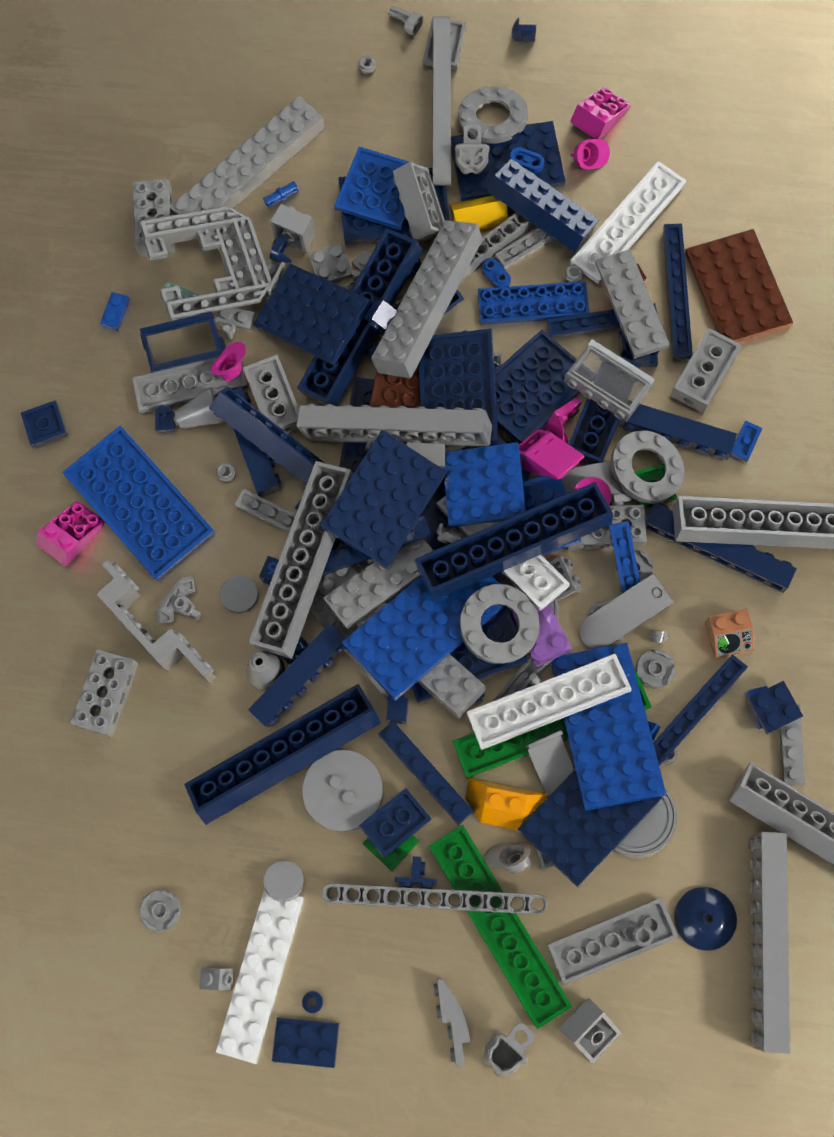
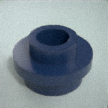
M315 991L305 994L302 999L304 1010L308 1013L318 1012L323 1006L322 996ZM311 998L316 1000V1005L313 1007L309 1005Z

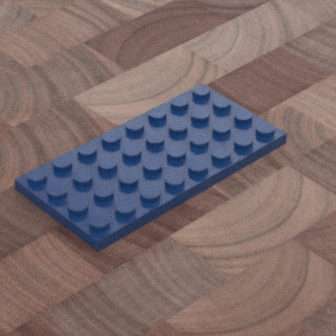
M121 425L62 472L156 581L215 533L211 526Z
M490 576L432 601L421 577H419L342 641V645L396 701L464 642L461 636L459 620L462 608L469 597L485 586L499 583ZM494 605L487 608L481 616V627L502 610L505 605Z
M627 643L566 654L555 658L551 662L553 675L557 677L616 654L631 687V692L563 718L585 811L666 796Z

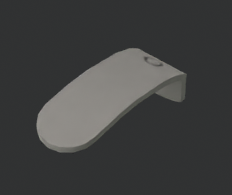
M610 461L572 468L562 477L566 494L572 492L579 481L588 477H596L605 481L611 490V495L626 494L618 480L615 481Z
M652 574L588 616L581 624L580 637L583 643L592 649L607 647L675 602L658 577Z
M562 731L526 746L545 793H548L547 798L575 770L563 743Z

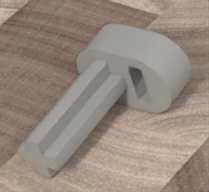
M390 6L388 15L406 22L404 33L415 36L422 26L423 15L415 11L409 13L395 6Z

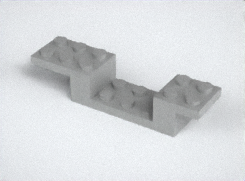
M108 560L105 561L102 566L114 579L97 593V596L164 669L168 671L185 656L211 683L216 678L212 674L215 670L204 658L201 661L199 660L202 656L191 644L187 647L189 642L179 631L174 633L170 628L157 641L146 633L147 631L127 610L141 597L137 592L139 587L116 562L111 564Z

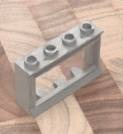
M591 339L588 346L566 373L564 380L570 388L577 389L584 397L594 400L601 408L608 409L618 419H623L626 422L651 390L655 381L653 377Z

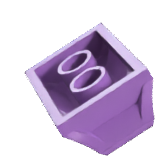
M549 604L541 611L535 606L539 616V634L529 653L536 667L572 651V647ZM512 610L511 616L518 629L519 621L517 615Z

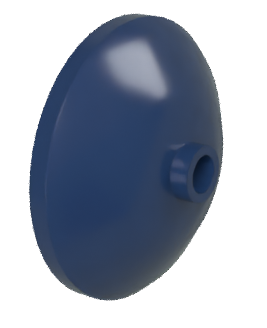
M699 887L686 892L680 898L675 908L674 921L680 937L688 945L699 950L711 951L723 947L731 940L737 926V915L732 902L725 894L714 888ZM707 914H709L712 918L711 922L709 923L705 921V916Z

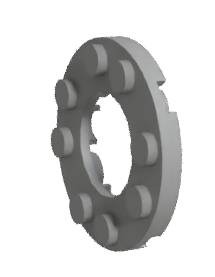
M482 87L467 95L458 109V122L461 130L464 132V126L467 124L480 125L482 127V143L493 144L511 140L513 135L520 134L523 131L528 120L526 102L519 94L507 87ZM490 102H497L499 105H505V108L510 110V115L503 123L488 125L478 120L476 117L477 109L482 108L486 103L489 105ZM471 128L468 130L471 139L477 138L478 132L476 129Z
M650 431L629 433L617 443L611 454V471L615 481L618 480L619 484L623 487L622 490L637 501L644 503L663 502L673 496L683 483L684 464L680 453L669 440L657 433ZM650 450L654 454L656 453L660 461L665 465L664 477L655 483L640 479L632 468L631 460L635 452Z
M494 584L477 590L466 601L460 614L461 636L465 645L475 656L489 663L503 664L517 661L531 650L539 634V616L534 604L522 591L512 586ZM505 605L517 615L519 621L518 632L510 641L504 643L494 642L483 633L481 616L490 606Z

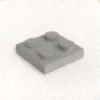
M342 243L308 254L315 275L333 283L352 278V269Z

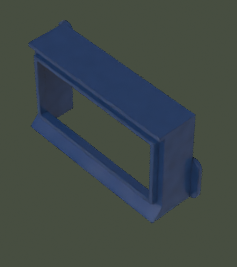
M212 312L140 329V336L143 348L146 350L151 373L217 358L226 348L224 338L219 337L215 317ZM205 322L210 323L216 350L155 365L148 336Z

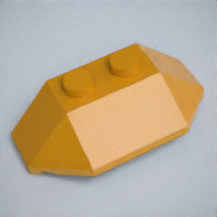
M469 778L465 798L480 823L518 831V828L547 799L548 793Z

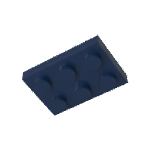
M405 788L362 822L359 828L385 859L432 819L408 789Z
M277 1017L272 1062L335 1068L339 1023Z

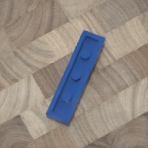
M628 521L609 525L622 593L640 582Z

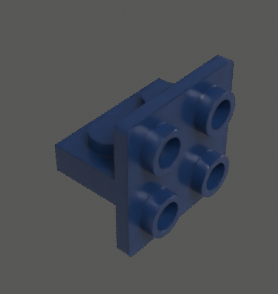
M413 856L411 878L395 877V882L399 883L400 887H412V884H420V888L432 889L433 885H437V879L421 878V875L425 876L426 863L422 862L421 857Z

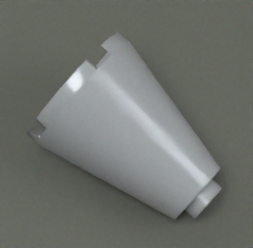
M208 388L175 411V416H173L175 424L183 429L224 423L225 421L222 418L217 417L209 409L219 393L216 388Z
M259 652L251 656L246 667V676L252 686L260 690H267L285 671V667L281 658L276 654Z

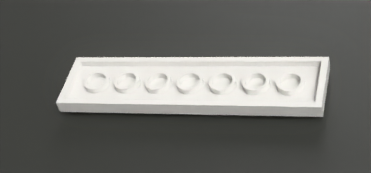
M658 161L570 260V264L580 267L583 274L599 284L602 279L595 261L629 250L686 185V180Z
M445 496L437 502V507L448 517ZM502 521L458 528L466 536H470ZM542 555L502 571L520 591L529 597L540 611L570 586V583Z
M613 654L467 711L480 748L483 750L631 692V687L616 654Z
M264 890L216 1049L217 1053L257 1064L305 899L304 897L297 896L293 900L286 902L276 901L269 897Z

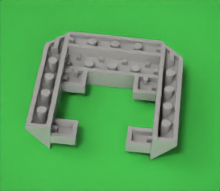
M226 206L140 221L143 244L150 261L168 257L166 244L199 239L202 251L218 248L227 277L214 279L213 284L216 293L183 299L179 286L161 289L160 294L164 303L165 313L171 320L261 302L272 280L250 218Z

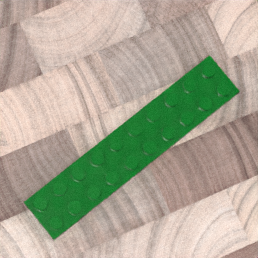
M635 671L644 710L651 709L650 701L637 671ZM562 718L483 750L480 748L475 732L452 742L465 776L468 779L528 756L527 745L556 732L562 731L561 737L563 742L568 740L564 719Z
M463 825L429 845L431 852L454 890L503 892ZM472 895L470 903L478 907L481 904V899L478 895ZM493 896L491 898V905L499 908L502 900L499 896ZM466 910L536 1029H539L572 1008L571 1003L516 913Z

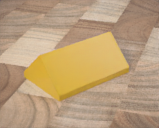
M493 195L449 204L453 221L476 223L479 226L480 232L493 230L508 219L507 205Z

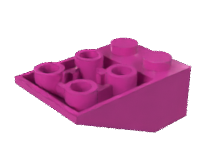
M602 87L577 104L570 122L593 138L601 139L613 128L631 105L625 99L613 94L610 89Z
M541 429L534 431L519 444L522 470L556 480L564 477L570 469L575 467L584 458L583 454L556 435Z
M76 501L37 531V546L66 567L81 554L106 522L79 501Z

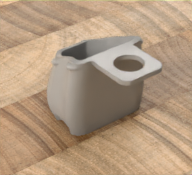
M465 125L464 143H459L455 146V162L464 174H469L470 172L480 174L488 164L490 147L487 144L481 143L482 127L480 125ZM471 128L476 129L478 132V136L475 139H470L467 135L468 130Z
M518 1023L507 1037L503 1033L496 1031L485 1046L484 1064L487 1067H492L494 1073L499 1077L514 1074L522 1064L527 1062L524 1050L533 1041L534 1033L523 1023ZM519 1030H524L527 1033L528 1038L524 1043H518L515 1040V1034Z

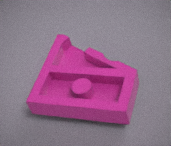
M576 397L556 410L551 418L556 417L564 424L570 417L573 418L579 413L580 410L578 408L582 401Z

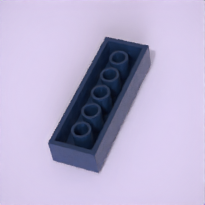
M512 159L494 175L487 190L488 193L573 252H576L587 240L599 221L577 203L565 197L562 193Z
M621 357L640 369V363ZM607 361L601 363L594 380L595 385L625 404L635 383L631 380V376L623 371L617 372L615 366ZM588 398L568 445L584 455L580 463L591 465L604 461L620 419L608 409L601 408L597 402Z

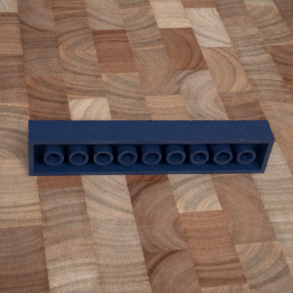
M386 228L351 291L370 299L372 302L384 300L392 306L423 251L418 241ZM363 317L336 364L332 366L314 357L297 389L303 395L323 405L331 404L337 406L378 330L369 327V322Z
M593 482L415 559L416 568L431 600L435 601L611 525L613 513L596 482Z
M357 684L184 785L196 813L204 824L207 825L381 724V721L362 688Z

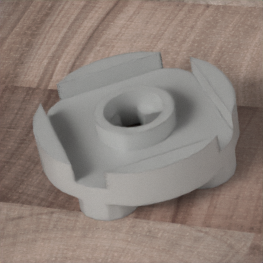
M442 523L439 524L436 533L439 535L437 539L445 544H448V542L453 543L466 537L461 530L455 527L450 528L449 525L444 528Z

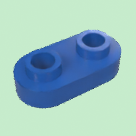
M522 147L514 148L510 153V159L518 162L529 172L539 173L544 168V158L540 154Z
M488 258L482 262V274L495 288L510 286L511 277L497 260Z

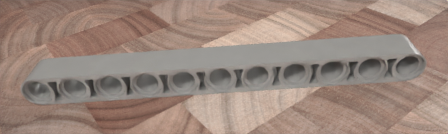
M451 16L433 17L434 186L451 185Z
M516 212L482 237L483 240L463 279L478 269L485 259L494 257L495 253L525 234L530 228V221ZM404 296L393 303L392 307L394 309H398ZM379 329L377 335L383 337L386 330Z
M337 883L326 885L322 891L324 900L329 903L541 914L547 908V900L540 894ZM332 887L338 893L335 899L329 896V890ZM352 888L358 892L355 900L349 897V891ZM372 889L378 893L376 901H372L369 898V892ZM392 890L398 893L399 897L396 902H392L389 899V893ZM412 891L419 895L417 903H412L409 900V894ZM433 892L437 893L440 898L436 905L432 904L429 900ZM454 893L460 897V903L457 906L452 905L450 902V896ZM472 895L480 897L481 904L478 907L471 905L470 898ZM493 896L501 898L502 904L499 908L491 905V898ZM514 897L521 898L523 905L520 909H515L512 906L511 901ZM535 898H540L543 901L544 906L541 910L533 908L532 901Z

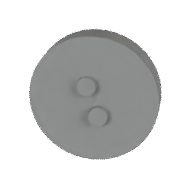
M336 750L315 761L308 769L302 786L303 801L310 816L324 828L336 832H350L359 829V825L379 810L383 799V784L376 767L365 756L354 751Z
M666 788V796H660L662 800L613 850L615 853L628 858H645L658 853L668 844L675 831L677 810L674 800Z

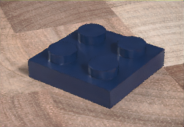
M56 400L21 412L32 447L68 435Z
M784 681L747 698L766 735L803 717Z

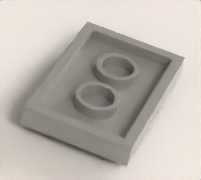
M433 18L423 65L433 66ZM451 20V69L457 70L466 22Z

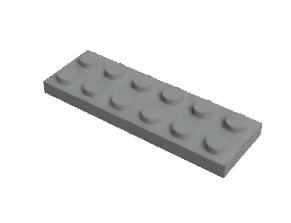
M625 250L597 259L595 265L633 358L669 348V341L631 250Z
M219 357L133 377L139 412L153 411L160 405L170 407L190 402L211 387L216 388L218 392L227 386L232 390L242 387V389L248 388L243 364L242 372L230 382L224 381L221 376L214 375L211 372V366Z
M424 539L403 546L399 549L388 569L373 562L323 599L344 627L349 629L416 581L420 575L416 568L415 559L432 552L433 549Z
M659 898L550 943L547 946L562 983L566 985L678 938V934L662 898ZM645 925L652 930L654 937L650 945L641 947L635 944L632 933L637 926Z

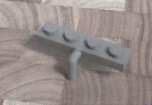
M530 655L528 662L521 666L493 701L541 683L539 677L553 660L536 667Z

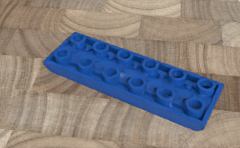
M586 281L478 289L480 323L484 325L546 321L552 318L589 313Z

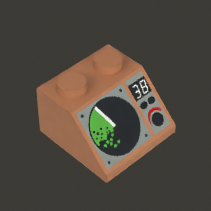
M748 609L710 616L705 621L715 659L754 650L753 626Z

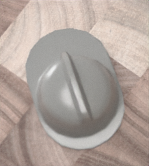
M526 842L497 844L486 852L485 862L490 867L504 868L512 874L519 873L525 868L531 867L529 859L530 846Z

